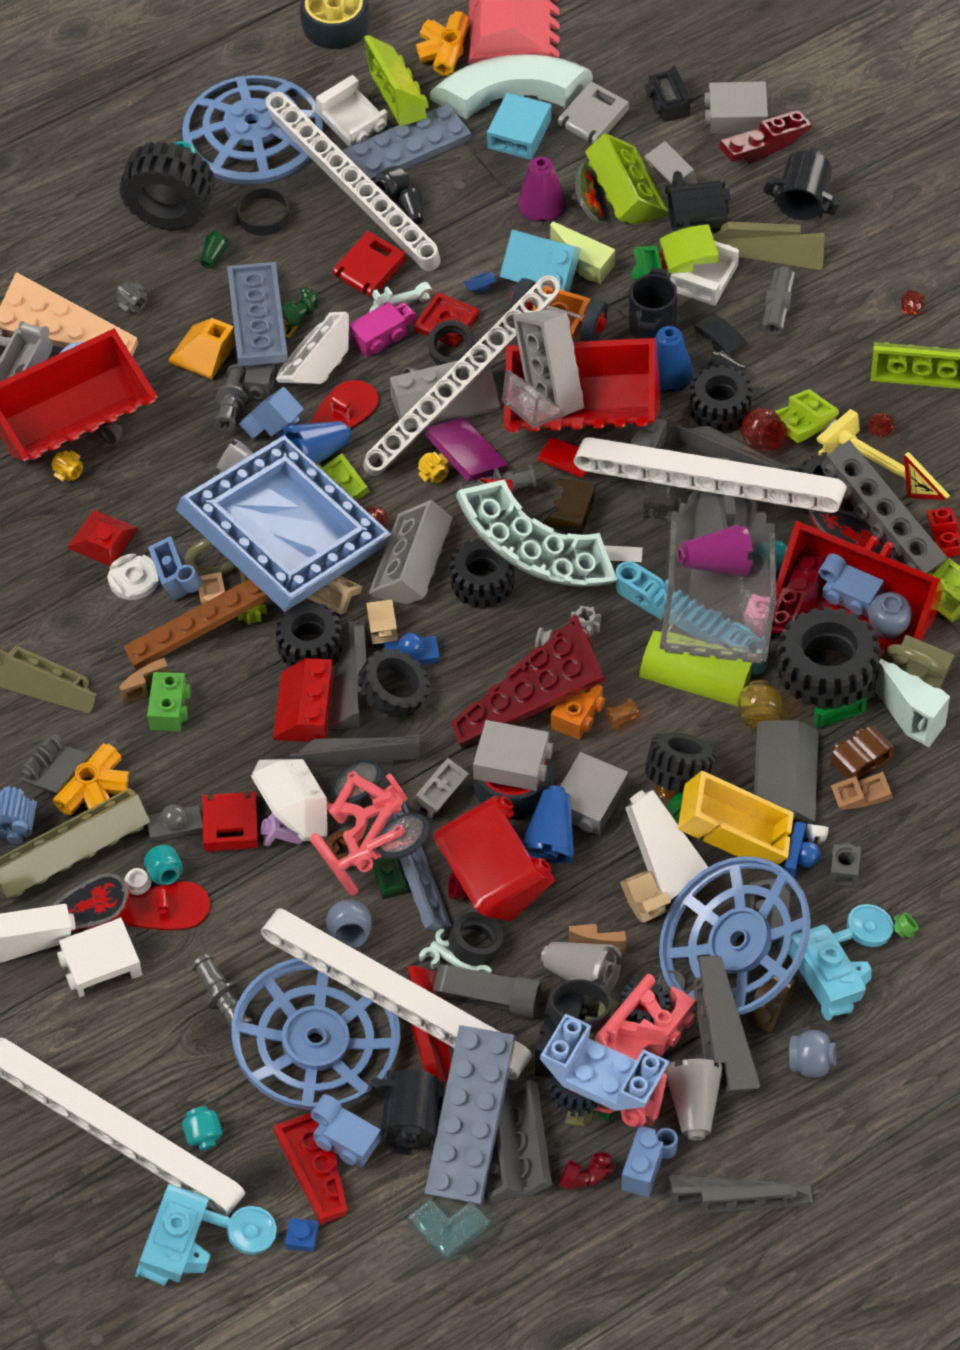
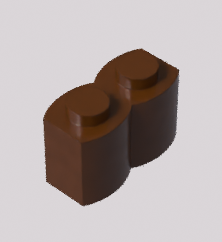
M874 725L860 728L853 735V739L840 741L834 746L831 763L847 779L856 776L859 781L872 770L888 762L893 757L894 746Z

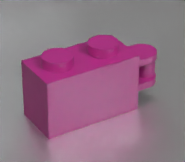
M387 302L349 324L350 340L368 358L373 354L381 352L392 343L403 339L407 335L406 326L416 320L417 314L407 303H401L394 307L390 302Z

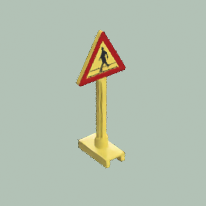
M851 409L817 437V442L823 445V448L818 452L819 456L821 452L831 453L850 440L862 455L903 477L906 480L907 496L909 498L947 500L950 497L909 452L904 455L903 466L858 440L855 436L860 431L858 413Z

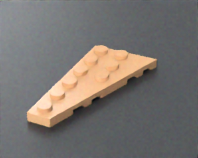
M17 272L0 306V328L2 335L12 337L16 328L19 329V322L24 321L38 327L47 326L50 331L48 338L53 342V346L65 348L74 342L88 341L113 328L116 329L132 356L138 345L137 337Z

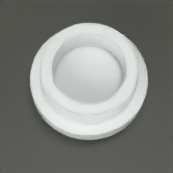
M140 868L130 870L124 879L129 888V893L134 895L144 894L150 889L152 883L149 874Z

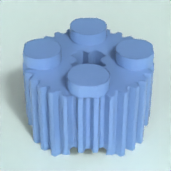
M8 786L4 787L3 791L0 792V839H7L9 843L17 845L22 844L23 839L30 836L32 832L37 802L33 799L25 798L26 796L21 789Z

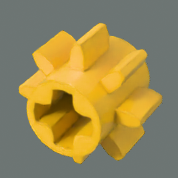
M65 450L64 452L57 453L51 464L52 469L56 471L54 476L62 482L65 479L67 481L77 479L83 470L82 462L79 461L81 456L72 450L70 452Z
M435 452L427 453L419 460L418 469L420 472L418 475L425 482L439 483L448 475L449 467L446 464L449 461L442 453L439 455Z

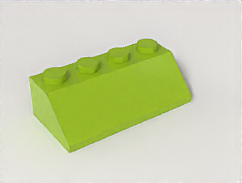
M369 35L364 36L370 74L400 127L426 119L425 109L428 108L426 96L424 94L421 95L417 81L413 82L411 71L409 68H405L402 55H398L394 47Z
M603 133L585 151L589 159V165L595 170L598 176L597 181L604 188L606 199L612 204L615 210L614 214L618 220L638 225L666 217L669 214L635 146Z
M874 342L870 381L960 389V349Z

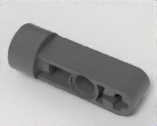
M438 965L432 993L443 998L507 1010L511 1015L534 1019L540 999L541 980L517 976L515 979L450 965Z

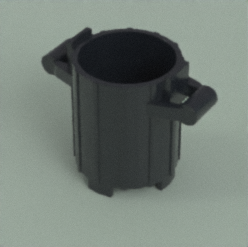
M811 147L810 151L792 152L789 159H787L783 177H768L763 188L765 194L774 197L773 203L777 202V206L782 213L792 219L806 221L817 216L822 218L823 214L835 215L841 203L839 198L827 193L833 165L830 164L826 157L821 155L822 150Z
M675 171L672 184L665 185L664 191L667 194L672 231L675 232L688 227L708 224L710 230L719 229L726 222H732V218L727 219V213H729L728 200H731L729 189H725L726 183L713 181L683 185L682 173Z
M651 267L650 272L635 279L629 289L630 333L636 339L656 338L661 328L666 326L676 327L677 287L669 278V270Z
M411 1069L394 1071L392 1074L387 1070L384 1079L372 1078L367 1087V1093L370 1096L385 1099L381 1125V1142L385 1141L389 1145L395 1146V1153L409 1155L410 1149L418 1150L427 1147L428 1151H431L436 1140L439 1109H442L445 1081L441 1083V1080L433 1074Z

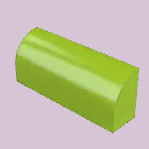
M653 630L643 656L639 677L739 707L752 676L753 659Z

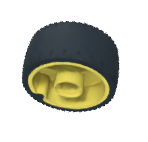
M301 0L300 18L305 36L315 45L326 49H341L356 44L365 36L368 30V1Z

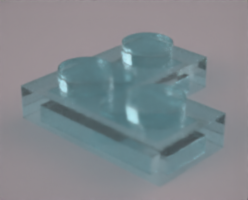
M431 1199L408 1216V1220L445 1261L490 1226V1221L471 1201L450 1218Z

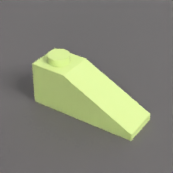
M552 222L550 224L551 240L581 248L576 272L589 281L601 284L615 266V249L558 223Z

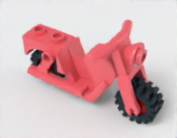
M647 974L640 980L638 985L634 981L631 982V986L627 985L624 988V991L621 993L618 1009L597 1033L594 1041L635 1060L638 1059L643 1049L659 1057L660 1055L663 1056L670 1046L674 1047L678 1043L681 1032L685 1028L689 1029L695 1021L696 1014L694 1009L696 999L675 987L671 988L668 998V992L666 990L662 992L663 987L660 984L654 987L655 978ZM665 1072L645 1107L620 1110L622 1119L627 1125L642 1127L645 1122L648 1125L656 1124L667 1080ZM552 1076L549 1090L550 1101L554 1102L556 1109L562 1107L561 1113L566 1114L567 1111H570V1116L575 1117L576 1112H579L580 1117L585 1116L586 1111L589 1114L593 1110L608 1114L615 1112L604 1105L563 1087L555 1076Z

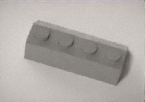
M550 309L513 315L530 409L563 417L584 408L583 391L580 386L579 369L576 365L575 347L571 337L570 320L567 312Z
M483 355L473 357L478 363L485 362ZM458 361L390 377L391 398L399 420ZM490 365L429 426L462 417L468 418L500 410ZM461 370L456 372L458 379H468L466 372ZM440 388L438 390L442 397L447 398L451 396V392L447 388ZM429 405L421 407L422 412L426 415L434 413L433 408ZM411 422L404 424V428L408 432L417 430L416 426Z
M432 500L399 513L368 594L384 600L392 599L393 602L409 604L423 599L428 592L427 587L430 579L435 573V565L442 553V546L445 537L450 531L449 526L453 517Z

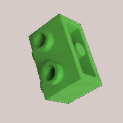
M153 672L147 714L150 730L181 732L183 721L187 722L188 706H185V700H190L191 685L186 684L185 673Z

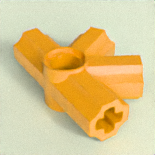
M455 11L454 14L450 15L446 27L429 19L423 23L420 36L426 41L415 44L420 62L424 63L435 59L433 64L434 71L438 72L441 76H449L450 73H453L458 58L463 54V42L470 24L469 16H466L463 12Z
M102 744L87 762L77 766L73 778L53 799V804L57 806L59 811L65 815H72L83 802H85L89 810L109 799L108 794L117 795L128 789L129 772L113 770L121 761V755L117 752L116 748L110 744ZM84 778H91L92 780H90V781H84L83 779H84Z

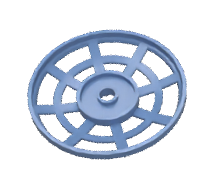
M250 75L225 80L204 91L189 107L183 121L182 133L183 141L189 142L192 145L193 140L205 136L209 144L219 152L213 163L207 161L199 154L202 157V161H206L209 164L215 178L230 183L253 185L268 183L289 176L301 169L311 158L272 120L266 105L267 97L264 99L251 98L249 91H262L270 94L281 92L285 94L287 91L292 90L309 102L313 110L301 111L308 118L315 119V125L322 132L323 122L322 118L315 112L316 102L301 87L277 77ZM247 83H269L279 85V87L274 89L258 85L247 86ZM235 85L238 86V88H234L223 93L215 100L207 99L211 95L225 88ZM237 93H240L242 99L232 105L222 102ZM285 94L296 105L293 99H291L287 94ZM198 106L208 107L204 114L203 127L189 133L190 118ZM215 109L225 112L223 121L210 124V118ZM250 120H255V121H257V122L254 123V124H248V123H247V122L250 121ZM224 129L229 139L223 145L216 140L212 133ZM275 136L283 140L276 146L264 150L263 144L271 141ZM239 144L253 146L255 152H242L233 149ZM289 145L300 152L290 162L268 170L266 158L280 153ZM228 157L240 160H257L259 172H237L221 167Z
M746 856L730 858L715 863L690 880L670 906L660 935V965L669 988L675 987L687 994L674 978V974L669 973V970H674L673 959L689 958L692 972L698 978L701 977L698 956L710 955L721 956L725 971L737 974L736 988H731L733 996H735V1004L739 1015L763 1006L778 995L791 981L800 967L810 937L811 920L809 906L798 882L785 869L772 861ZM741 869H762L776 874L777 878L771 891L757 885H743ZM730 872L733 888L717 895L706 906L694 898L709 882ZM786 882L793 888L801 903L803 917L791 922L787 907L779 898ZM745 895H759L765 897L766 900L757 912L746 907ZM734 898V909L724 913L721 917L714 913L715 909L721 904ZM775 905L781 913L784 925L771 929L766 918ZM688 906L699 916L692 927L688 946L673 948L677 924L683 911ZM707 921L713 926L708 944L698 945L700 933ZM802 930L799 948L792 964L786 970L782 967V964L789 952L792 934ZM744 934V942L740 946H736V939ZM784 937L781 952L775 961L767 954L772 941ZM760 964L769 970L760 979L748 985L749 971L755 969ZM774 975L780 979L761 998L745 1005L747 993L762 987ZM693 989V990H692L689 994H687V995H689L690 997H692V998L695 999L694 989Z
M297 958L278 963L261 973L249 984L235 1007L232 1019L231 1040L234 1055L240 1069L248 1080L263 1094L277 1102L294 1108L313 1110L318 1103L313 1102L315 1091L332 1090L347 1083L357 1090L358 1093L337 1100L342 1107L368 1095V1085L358 1075L368 1064L373 1050L390 1049L386 1063L377 1078L384 1079L387 1070H391L396 1060L400 1043L398 1016L384 1008L390 1024L391 1038L374 1039L372 1022L365 1011L373 1001L364 996L356 1001L343 991L327 987L329 976L318 971L316 985L302 986L283 993L274 981L275 979L294 971L315 968ZM265 986L274 1001L263 1012L258 1026L242 1022L243 1015L250 1001ZM315 995L314 1006L296 1010L290 1000L301 996ZM326 996L337 999L350 1008L339 1015L332 1009L325 1007ZM281 1008L288 1017L283 1030L267 1028L273 1014ZM357 1016L364 1027L365 1039L349 1038L347 1024ZM240 1033L257 1037L258 1052L265 1066L253 1073L247 1066L242 1054ZM317 1033L323 1037V1040L319 1043H312L308 1040V1036ZM265 1039L282 1042L285 1055L272 1061L266 1049ZM347 1049L364 1050L360 1061L352 1070L341 1061ZM293 1063L302 1069H306L305 1081L301 1082L293 1079L281 1070ZM331 1067L341 1076V1078L331 1082L316 1083L317 1071L326 1070ZM274 1075L283 1083L303 1090L302 1101L277 1094L264 1086L260 1081Z

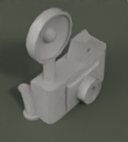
M20 321L18 324L19 329L16 328L11 338L3 337L0 328V346L6 347L0 358V382L48 359L53 348V342L48 338L50 331L47 326L38 327Z

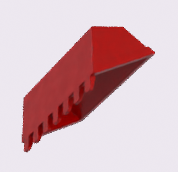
M113 328L1 381L0 436L12 458L21 461L34 460L41 457V453L47 450L53 451L61 447L60 444L66 441H74L85 432H93L104 423H112L118 420V416L122 414H130L137 411V407L143 404L149 405L155 402V399L158 397L118 332Z
M656 338L573 342L576 365L579 369L580 386L583 391L584 408L563 417L530 409L519 346L506 345L504 429H508V432H518L521 428L539 431L542 427H551V430H561L564 426H572V429H582L586 425H593L594 428H604L607 424H615V427H625L629 423H636V426H647L648 423L656 421V417L660 412V383Z
M796 521L771 600L777 602L782 588L787 589L800 555L824 557L826 559L831 553L837 554L846 561L847 565L884 580L883 593L894 592L904 596L911 605L913 615L909 627L901 636L895 639H885L877 635L878 643L880 644V661L888 647L894 644L901 645L906 635L923 641L936 618L944 586L941 583V579L888 558L893 548L892 542L887 541L880 554L873 552L878 545L879 538L872 535L865 548ZM821 577L819 582L821 591L813 609L824 610V607H832V610L839 611V608L847 610L848 614H852L849 609L838 604H831L822 598L823 588L827 581ZM858 615L861 617V621L865 620L870 624L868 617Z

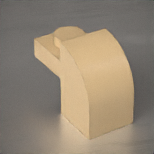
M392 599L366 603L372 644L398 641Z
M644 871L620 881L630 907L641 922L644 923L667 913L665 905L671 902L667 892H659L651 871Z

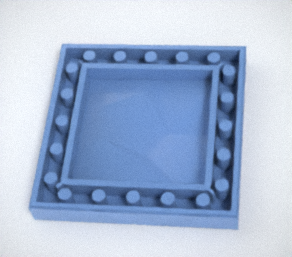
M285 435L182 496L176 508L189 523L222 554L230 559L239 570L284 612L384 548L391 536L388 530Z

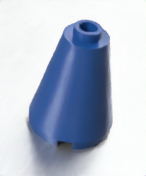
M673 326L663 327L656 335L660 392H666V390L677 392L687 387L691 382L693 366L681 331Z
M342 421L287 425L281 429L284 430V433L279 434V438L285 435L316 465L347 446L352 437L349 426L345 425Z
M550 786L541 795L522 841L531 857L551 859V863L556 864L570 863L573 860L574 846L570 794L566 793L563 787Z

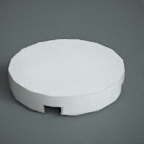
M127 554L119 557L110 566L108 583L112 592L118 597L126 600H138L147 597L156 589L159 583V576L151 558L145 555L142 557L136 556V554Z

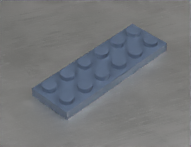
M447 103L427 112L426 119L401 127L398 125L341 151L374 183L375 176L379 171L392 165H397L405 170L471 140V132Z
M276 262L227 266L238 366L288 362Z
M459 1025L425 1189L426 1195L482 1205L516 1040L515 1035Z

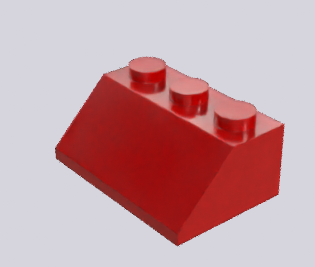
M305 658L281 672L273 740L311 742L313 739H327L334 679L332 660Z

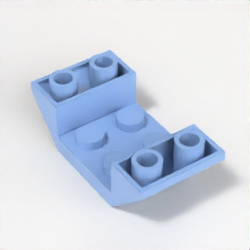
M565 1014L540 1055L541 1061L560 1084L614 1111L645 1107L669 1065V1061L644 1049L637 1060L632 1059L589 1039L591 1025Z

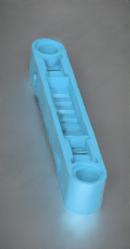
M626 561L618 565L616 568V590L621 596L700 644L753 659L752 674H760L766 670L769 647L765 641L738 625L731 626L729 621L724 623L721 616L716 618L713 611L706 612L703 605L698 607L696 601L691 603L688 596L682 597L678 590L673 592L670 585L666 586L662 579L637 563Z

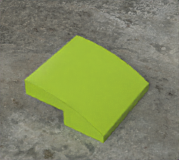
M709 224L684 228L660 238L659 243L669 273L693 272L694 264L718 263L719 253Z
M808 389L790 396L789 406L769 413V423L799 443L826 427L839 414V409Z
M342 453L323 467L319 463L317 464L322 471L355 501L370 492L369 488Z
M948 558L934 574L931 572L928 574L941 579L944 589L937 611L952 623L960 617V566Z

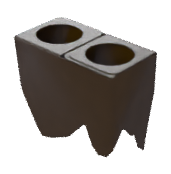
M558 478L559 480H555V482L563 487L564 492L561 493L562 498L553 501L557 508L544 519L543 523L569 534L583 535L595 500L596 485L578 480Z

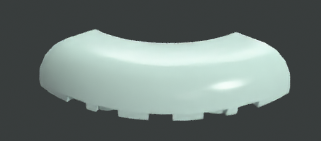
M532 54L506 55L479 61L453 73L431 90L430 100L441 106L448 103L457 115L466 120L479 110L489 106L491 101L499 98L504 99L507 93L523 97L524 95L537 96V99L549 101L566 108L593 80V75L589 69L560 58Z
M505 479L458 490L456 498L475 531L497 554L520 570L537 578L567 586H600L617 581L600 533L590 535L568 533L563 535L554 532V529L544 525L535 518H529L521 510L522 506L512 495Z

